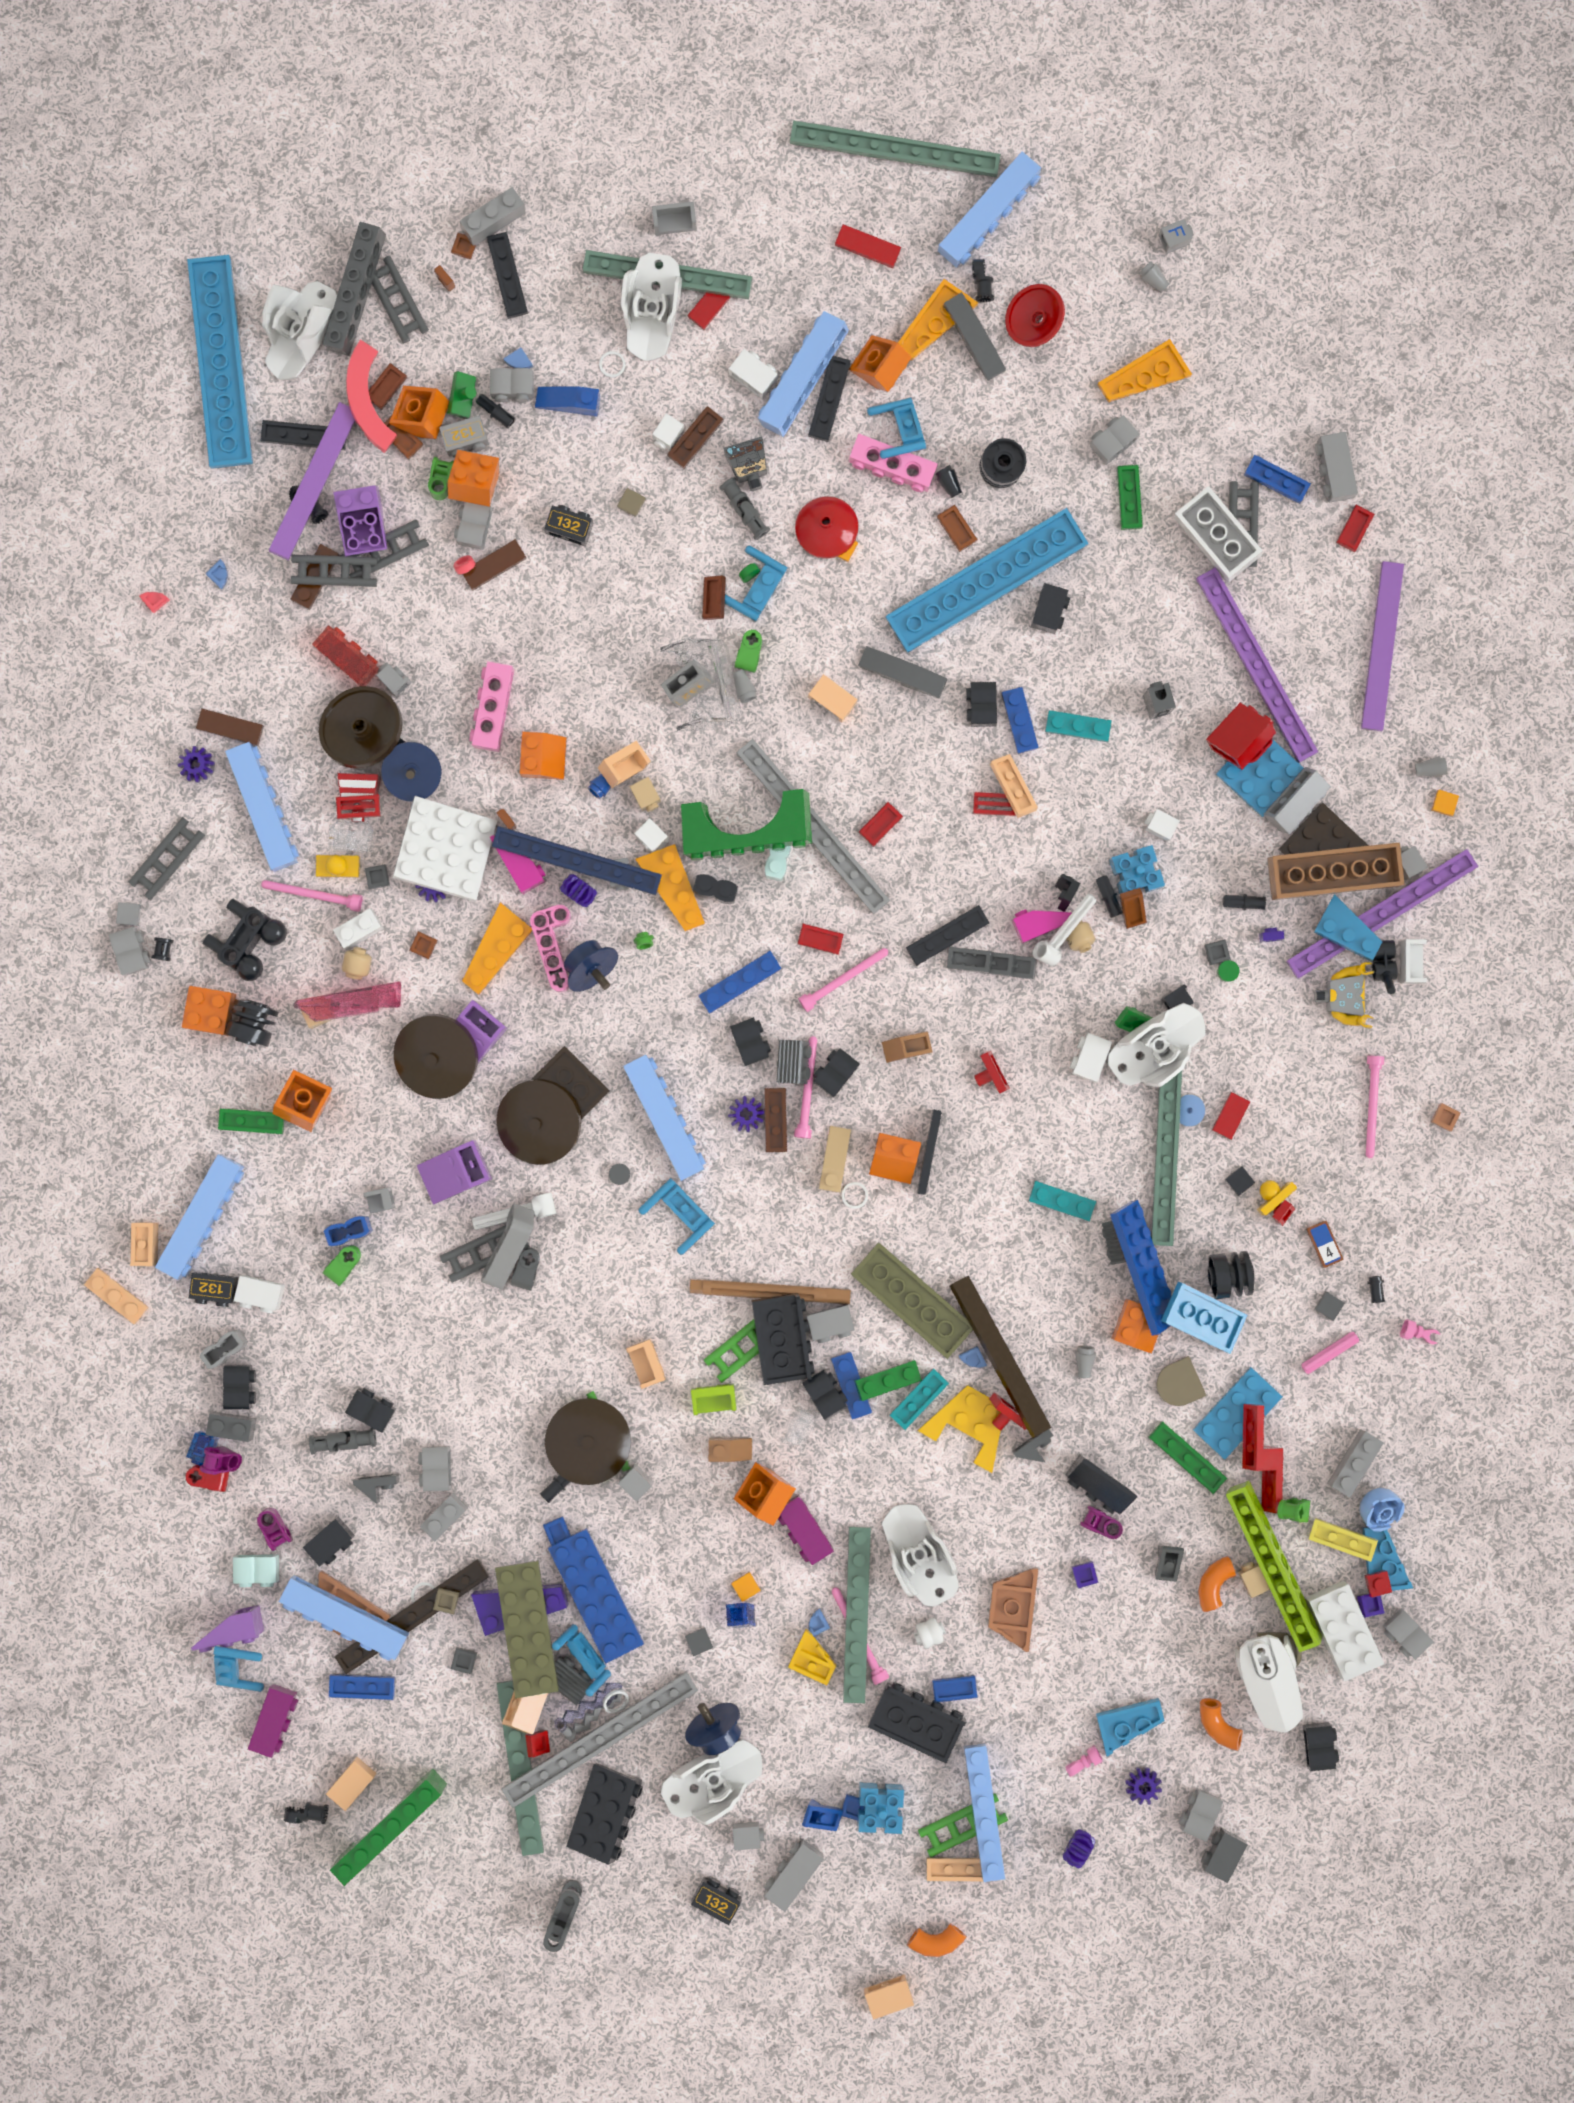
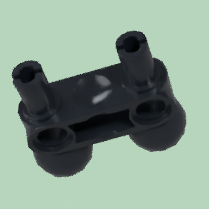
M233 898L229 901L226 908L240 917L241 920L225 943L208 934L203 940V945L217 953V959L234 971H237L241 979L254 981L262 975L263 964L257 956L250 955L261 938L270 946L281 944L286 939L287 929L282 921L271 919L254 906L248 908ZM259 916V924L253 926L252 921L254 917ZM235 951L236 958L233 961H229L230 953Z

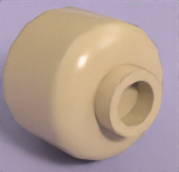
M1081 920L1066 940L1071 950L1084 953L1092 948L1091 945L1095 942L1096 938L1089 923L1082 922Z
M354 947L353 950L345 952L342 971L346 973V977L361 980L362 977L369 974L372 957L366 953V949Z

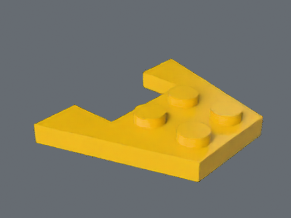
M967 1385L917 1431L937 1441L946 1423L983 1443L973 1463L990 1473L993 1472L1000 1430L992 1424V1421L1000 1411L995 1409L989 1400L990 1397Z

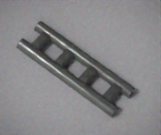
M387 256L383 259L385 266L375 271L372 285L404 344L410 341L409 333L419 328L420 332L424 334L429 329L391 256ZM390 273L395 284L384 289L379 278ZM400 292L405 302L394 308L388 297ZM409 310L415 321L403 326L398 315Z
M1231 481L1229 482V511L1236 519L1250 518V531L1247 532L1258 544L1259 482H1251L1250 489H1238V482ZM1238 497H1250V510H1237ZM1257 560L1249 567H1257Z
M417 519L386 533V542H388L393 554L381 559L378 551L369 552L371 557H378V566H371V573L429 546L426 538L419 540L414 530L420 527ZM407 533L412 545L400 549L396 538ZM356 554V555H350V556L358 557V556H360V555H362V554ZM352 565L355 572L349 574L350 578H362V566Z
M291 555V562L298 563V576H291V584L377 587V579L371 578V566H378V557ZM307 563L320 564L319 577L306 576ZM328 564L341 565V577H328ZM350 565H362V578H349Z
M184 817L178 821L128 881L133 887L138 882L148 890L144 896L150 901L205 837V834L200 830L195 835L185 826L189 821ZM179 834L189 841L182 851L172 844ZM165 850L175 857L168 867L158 860ZM152 866L162 874L154 884L144 876Z
M506 1225L440 1255L442 1263L449 1261L454 1273L448 1275L452 1283L486 1267L491 1256L481 1260L476 1248L488 1243L493 1253L498 1244L496 1239L502 1236ZM528 1241L523 1250L530 1247ZM469 1252L474 1264L462 1269L457 1257Z

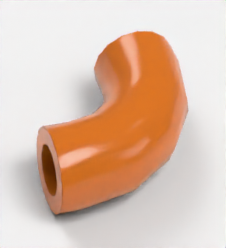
M1228 1556L1211 1564L1201 1577L1198 1593L1203 1612L1215 1610L1223 1605L1220 1598L1221 1586L1226 1580L1236 1576L1235 1569Z
M1211 1698L1202 1699L1200 1701V1717L1207 1734L1218 1744L1238 1751L1242 1742V1729L1234 1728L1224 1721L1220 1701Z
M951 1923L942 1933L937 1935L928 1934L918 1928L910 1937L907 1946L924 1956L941 1957L952 1953L964 1942L967 1936Z

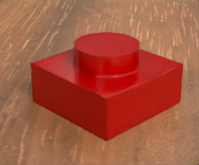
M1284 1200L1282 1204L1280 1203L1274 1209L1272 1217L1283 1226L1295 1211V1208L1287 1200Z
M1386 1570L1364 1575L1370 1597L1373 1598L1392 1593Z
M540 1730L534 1732L533 1735H525L528 1757H536L550 1752L548 1730Z

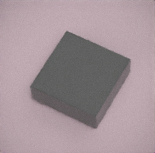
M386 864L365 868L369 890L390 886Z
M1226 939L1204 945L1209 966L1231 960Z
M1325 1291L1315 1310L1334 1321L1345 1303Z
M705 1627L685 1635L693 1656L713 1648Z
M456 1647L451 1669L472 1674L478 1652Z

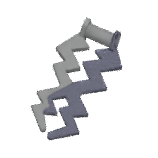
M606 1683L604 1691H596L594 1701H580L577 1710H565L563 1718L558 1717L554 1720L555 1728L568 1741L573 1742L576 1739V1733L590 1729L591 1721L598 1720L600 1710L604 1709L603 1699L610 1693L611 1689L619 1688L618 1690H623L621 1683ZM622 1694L611 1696L606 1703V1707L613 1709L614 1702H620ZM593 1709V1714L585 1713V1710ZM574 1718H584L583 1724L574 1723L573 1728L567 1726V1723L574 1722Z

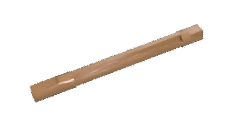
M690 1279V1293L762 1299L798 1293L801 1299L804 1298L805 1302L850 1305V1289Z

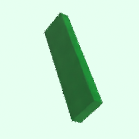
M1163 1421L1148 1436L1212 1494L1227 1479L1226 1476Z

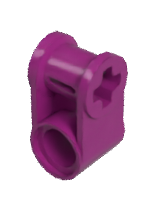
M225 1446L206 1447L204 1449L205 1458L203 1465L200 1466V1471L212 1475L234 1472L240 1467L242 1456Z
M1088 1505V1513L1084 1521L1080 1522L1082 1527L1109 1539H1117L1122 1535L1123 1527L1116 1518ZM1110 1523L1118 1525V1530L1114 1534L1107 1532V1526Z
M265 1508L258 1515L257 1524L272 1551H275L278 1546L285 1542L290 1543L293 1541L288 1527L284 1524L276 1509ZM264 1514H270L273 1517V1523H266L263 1518Z

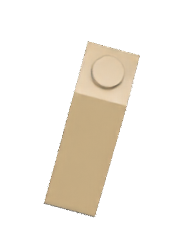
M830 1126L819 1189L840 1193L851 1129Z

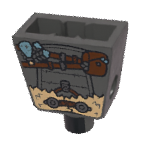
M762 436L725 447L724 455L738 483L748 481L750 491L761 489L760 477L767 475Z

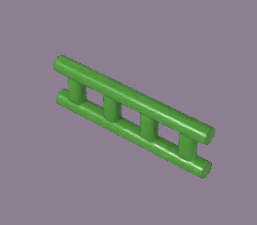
M754 1319L703 1359L708 1366L714 1362L721 1373L717 1378L721 1383L759 1354L756 1332L754 1331ZM748 1336L755 1346L744 1353L737 1343ZM731 1349L738 1360L728 1367L721 1356Z
M994 1793V1803H996L999 1799L996 1793ZM972 1804L918 1830L921 1838L928 1836L933 1846L927 1849L930 1858L976 1836ZM995 1808L997 1825L1009 1821L1005 1813L999 1815ZM967 1817L971 1829L960 1834L955 1822ZM947 1826L952 1838L940 1843L935 1831Z

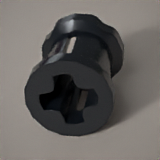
M154 937L156 944L154 955L151 958L171 961L169 954L174 940ZM164 944L163 954H161L162 945Z

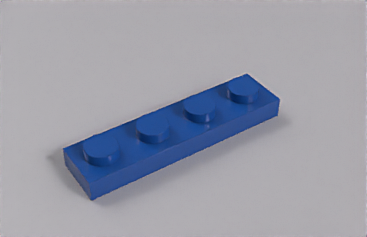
M769 951L698 996L710 1014L782 968L772 952Z

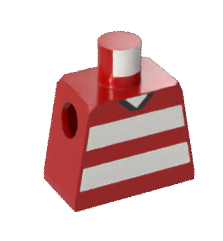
M338 773L340 797L377 795L379 792L381 777L378 774ZM375 800L341 802L342 806L375 804ZM375 809L352 810V813L365 812V810L375 811ZM352 818L351 822L363 823L364 818Z

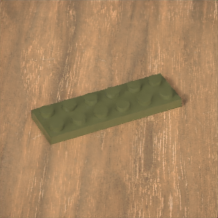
M879 1242L851 1273L857 1281L947 1359L973 1331L970 1323L963 1315Z
M539 1560L496 1567L495 1572L515 1699L558 1692L559 1686Z

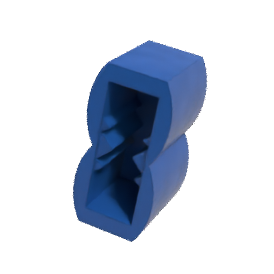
M357 1216L347 1220L345 1223L333 1224L324 1230L328 1246H338L349 1242L351 1239L365 1237L373 1229L368 1216Z

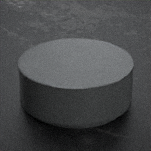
M615 1164L609 1170V1178L614 1184H625L630 1179V1170L624 1164Z

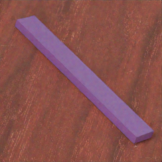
M339 402L269 548L270 553L289 561L355 423L349 406Z
M1383 561L1381 564L1361 729L1381 732L1384 729L1404 564Z

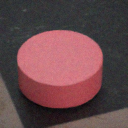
M466 555L459 558L453 567L457 574H464L473 569L476 563L472 556Z

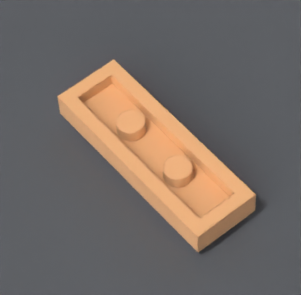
M1008 754L991 761L990 766L1017 818L1037 811L1038 807L1011 755Z
M97 1268L84 1284V1286L133 1324H136L149 1308L100 1268Z
M926 1857V1880L983 1882L980 1859Z

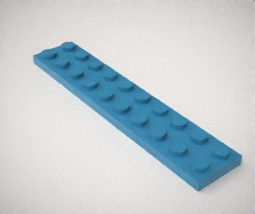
M230 255L187 259L209 467L214 469L253 464Z
M1065 508L886 615L885 618L905 651L909 653L1088 546L1089 543L1068 509Z

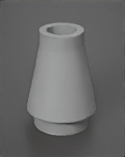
M1151 261L1139 272L1142 276L1141 279L1160 293L1170 284L1156 263L1153 264Z
M740 670L733 673L737 699H740L741 703L754 700L757 697V690L747 677L745 671Z
M1438 756L1415 764L1416 776L1442 777V775H1446V758Z
M1078 1346L1077 1351H1075L1079 1378H1091V1371L1096 1357L1095 1348L1092 1346Z

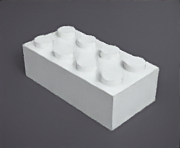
M1209 486L1175 513V520L1228 583L1262 556L1263 550Z
M1343 1580L1305 1597L1339 1677L1342 1680H1350L1384 1664L1347 1582Z

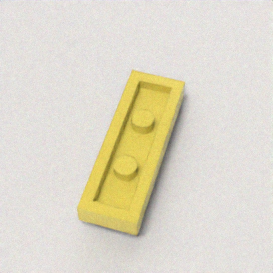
M1317 1518L1314 1520L1309 1536L1311 1541L1370 1562L1378 1543L1377 1539Z

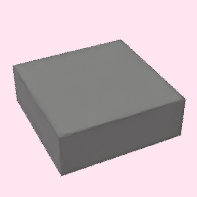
M118 902L116 924L139 926L141 905Z

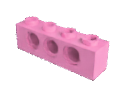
M858 434L849 457V462L852 463L854 468L859 470L866 468L871 470L872 474L877 477L883 478L887 476L892 478L891 481L898 485L905 483L910 485L911 489L916 492H928L938 463L911 453L882 459L880 451L894 447ZM873 453L879 459L872 462L868 460L867 456ZM890 461H895L898 464V467L896 469H890L887 466V463ZM913 468L917 470L918 474L912 477L906 471Z
M487 661V666L482 668L481 679L484 682L483 687H479L477 700H480L479 709L475 708L473 721H476L475 729H471L469 738L474 748L495 752L500 750L514 675L513 666ZM494 681H498L501 684L500 688L496 691L490 690V684ZM489 702L497 704L494 711L489 712L486 710V705ZM485 723L493 724L490 732L482 731V726Z

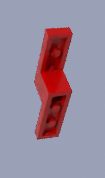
M1243 1404L1242 1469L1262 1471L1261 1506L1265 1512L1277 1514L1279 1502L1283 1500V1448L1264 1446V1405Z

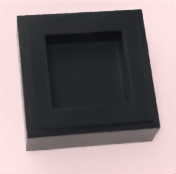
M1240 1166L1225 1178V1181L1237 1196H1240L1255 1184V1181L1243 1166Z

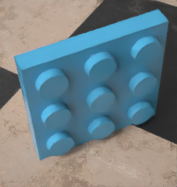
M1273 740L1271 746L1257 761L1248 763L1243 770L1228 761L1216 775L1261 817H1264V813L1304 768Z

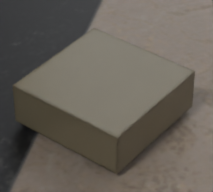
M627 488L617 507L637 517L646 497Z
M439 1587L433 1610L454 1615L460 1592Z

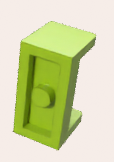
M734 1384L691 1388L694 1415L726 1410L737 1411Z

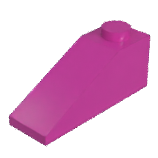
M492 835V836L490 837V839H491L492 842H493L494 837H495L494 835ZM497 849L522 894L545 882L543 877L546 874L540 864L536 866L527 857Z
M1025 909L1015 914L1016 918L1012 920V923L1023 944L1060 928L1072 912L1035 910L1027 912Z

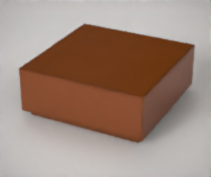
M458 232L451 253L471 260L476 245H472L465 234Z
M440 265L434 269L437 279L448 292L455 288L454 281Z
M504 809L496 812L508 829L514 830L517 828Z
M418 931L409 951L430 959L438 940Z

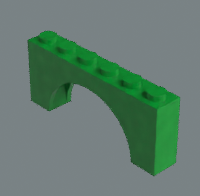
M804 789L783 791L782 802L775 817L763 828L741 835L725 833L718 829L709 815L706 804L702 802L681 804L683 854L694 861L703 860L705 856L722 858L724 854L729 853L733 856L744 855L746 851L763 853L765 852L764 849L772 848L773 851L785 850L787 846L804 848L806 844H812L809 792Z
M432 1768L375 1827L356 1843L353 1842L336 1859L330 1871L343 1886L348 1884L442 1795L447 1785L443 1778Z

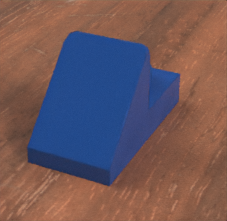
M811 1799L802 1826L837 1831L843 1810L838 1807L821 1805L814 1799Z

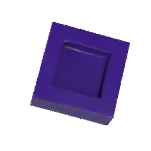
M1277 927L1266 928L1264 933L1259 934L1260 943L1282 941L1285 939L1284 931H1277Z
M1093 1561L1071 1566L1078 1589L1099 1583Z
M1369 1594L1357 1596L1359 1608L1364 1618L1385 1613L1381 1595L1373 1598Z

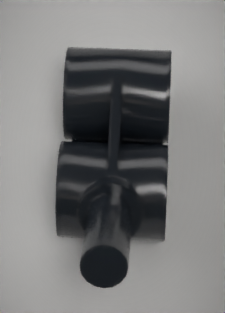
M1381 940L1382 944L1373 959V980L1384 982L1387 993L1394 994L1396 989L1393 980H1396L1398 975L1397 963L1392 961L1396 956L1395 941Z

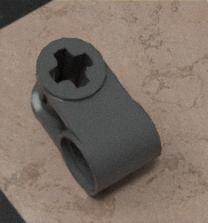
M527 1248L521 1253L510 1285L529 1291L532 1290L540 1260L539 1252L536 1249ZM529 1253H531L532 1258L535 1259V1261H532L530 1264H528L527 1259L524 1258V1256H527Z

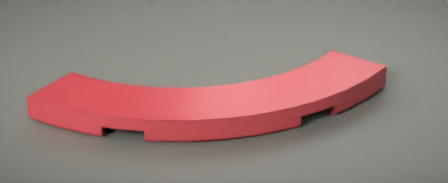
M360 339L348 365L346 377L347 399L351 413L356 423L365 433L364 435L378 449L385 453L396 439L397 434L383 423L371 403L368 391V375L372 363L378 355V351Z

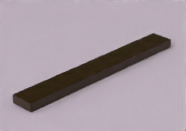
M969 1275L949 1285L1031 1437L1034 1438L1052 1428Z
M476 1559L388 1619L387 1622L410 1632L439 1612L433 1610L439 1587L460 1592V1598L490 1576L479 1559ZM356 1641L334 1657L345 1674H348L379 1652L373 1649L371 1651L366 1650Z

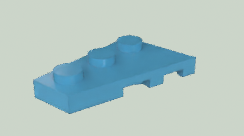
M1334 894L1314 933L1372 962L1382 941Z
M1362 1527L1363 1535L1378 1540L1372 1561L1366 1560L1367 1574L1386 1570L1392 1591L1413 1589L1388 1530L1378 1532L1371 1530L1369 1527Z
M1159 1698L1096 1713L1106 1756L1111 1755L1120 1746L1123 1745L1124 1747L1136 1736L1145 1734L1165 1721Z

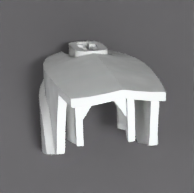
M648 253L640 257L636 269L627 271L623 278L621 307L624 312L627 328V349L644 361L655 360L666 355L680 302L682 277H680L679 264L671 256ZM658 261L663 262V267L661 269L656 268V263ZM656 282L660 284L658 291L653 290V284Z
M318 281L308 283L301 292L280 285H272L262 312V326L272 344L265 362L273 375L278 379L291 380L297 378L325 338L338 295L334 289Z
M1182 1003L1157 1015L1123 1037L1108 1053L1107 1064L1120 1083L1131 1086L1144 1082L1148 1086H1163L1184 1069L1186 1062L1190 1059L1192 1047L1205 1036V1023L1202 1014L1194 1007ZM1142 1051V1057L1136 1058V1053ZM1121 1063L1126 1064L1123 1070H1118V1066Z
M901 1504L894 1506L882 1522L892 1557V1567L904 1592L908 1596H916L924 1605L935 1607L954 1597L959 1588L956 1564L948 1548L938 1537L917 1505ZM927 1569H933V1577L926 1575ZM942 1588L944 1590L943 1595H937L936 1589Z
M1271 1635L1246 1640L1239 1648V1652L1238 1648H1235L1234 1652L1238 1671L1245 1683L1252 1704L1265 1728L1287 1733L1303 1718L1301 1697L1295 1673L1297 1664L1288 1635L1284 1636V1644L1281 1643L1279 1638ZM1264 1663H1267V1667H1270V1668H1269V1669H1263V1668H1264Z
M742 1739L723 1753L717 1755L704 1754L677 1769L662 1783L661 1795L671 1814L679 1818L694 1816L701 1824L709 1825L733 1809L736 1802L741 1799L745 1788L762 1775L761 1753L753 1744ZM697 1784L698 1789L695 1791L690 1790V1786ZM676 1794L679 1796V1799L673 1801L671 1796Z

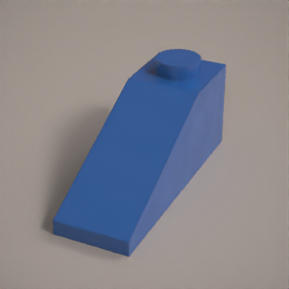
M579 386L538 387L535 408L598 417L600 391L599 389Z

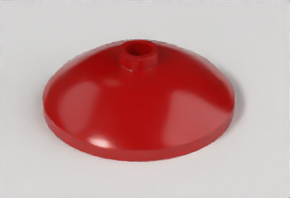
M1033 284L1025 287L1014 296L1006 311L1005 325L1009 336L1016 343L1024 347H1037L1047 343L1057 334L1062 326L1065 316L1064 301L1061 295L1049 285Z
M829 496L819 497L808 502L800 510L795 523L796 537L801 547L807 553L825 559L835 558L847 552L856 541L859 529L858 519L852 507L839 498ZM824 520L830 521L828 525H824L822 522Z

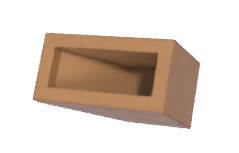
M928 1032L882 1042L886 1063L933 1052Z
M709 1438L708 1462L752 1460V1438Z

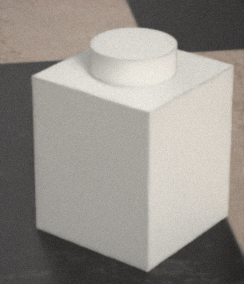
M666 413L652 434L655 441L654 444L662 450H665V448L671 450L684 432V424Z
M1157 809L1154 813L1150 812L1144 822L1147 825L1145 831L1168 842L1180 820Z

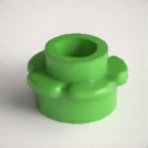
M641 932L636 935L633 942L636 944L637 949H648L653 946L654 936H649L648 932Z

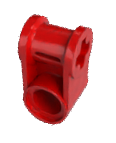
M195 1465L185 1475L187 1483L191 1486L225 1492L229 1472L216 1475L207 1474L200 1471L201 1465ZM196 1471H198V1475L202 1476L198 1480H195L196 1477L192 1475Z

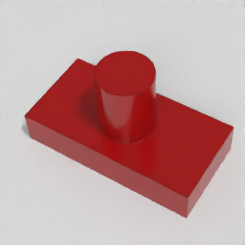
M988 1051L980 1055L987 1069L974 1075L977 1084L981 1087L993 1081L999 1094L1010 1089L993 1053Z
M994 1392L989 1400L1000 1413L992 1421V1424L1002 1431L1012 1420L1026 1430L1027 1428L1016 1408Z

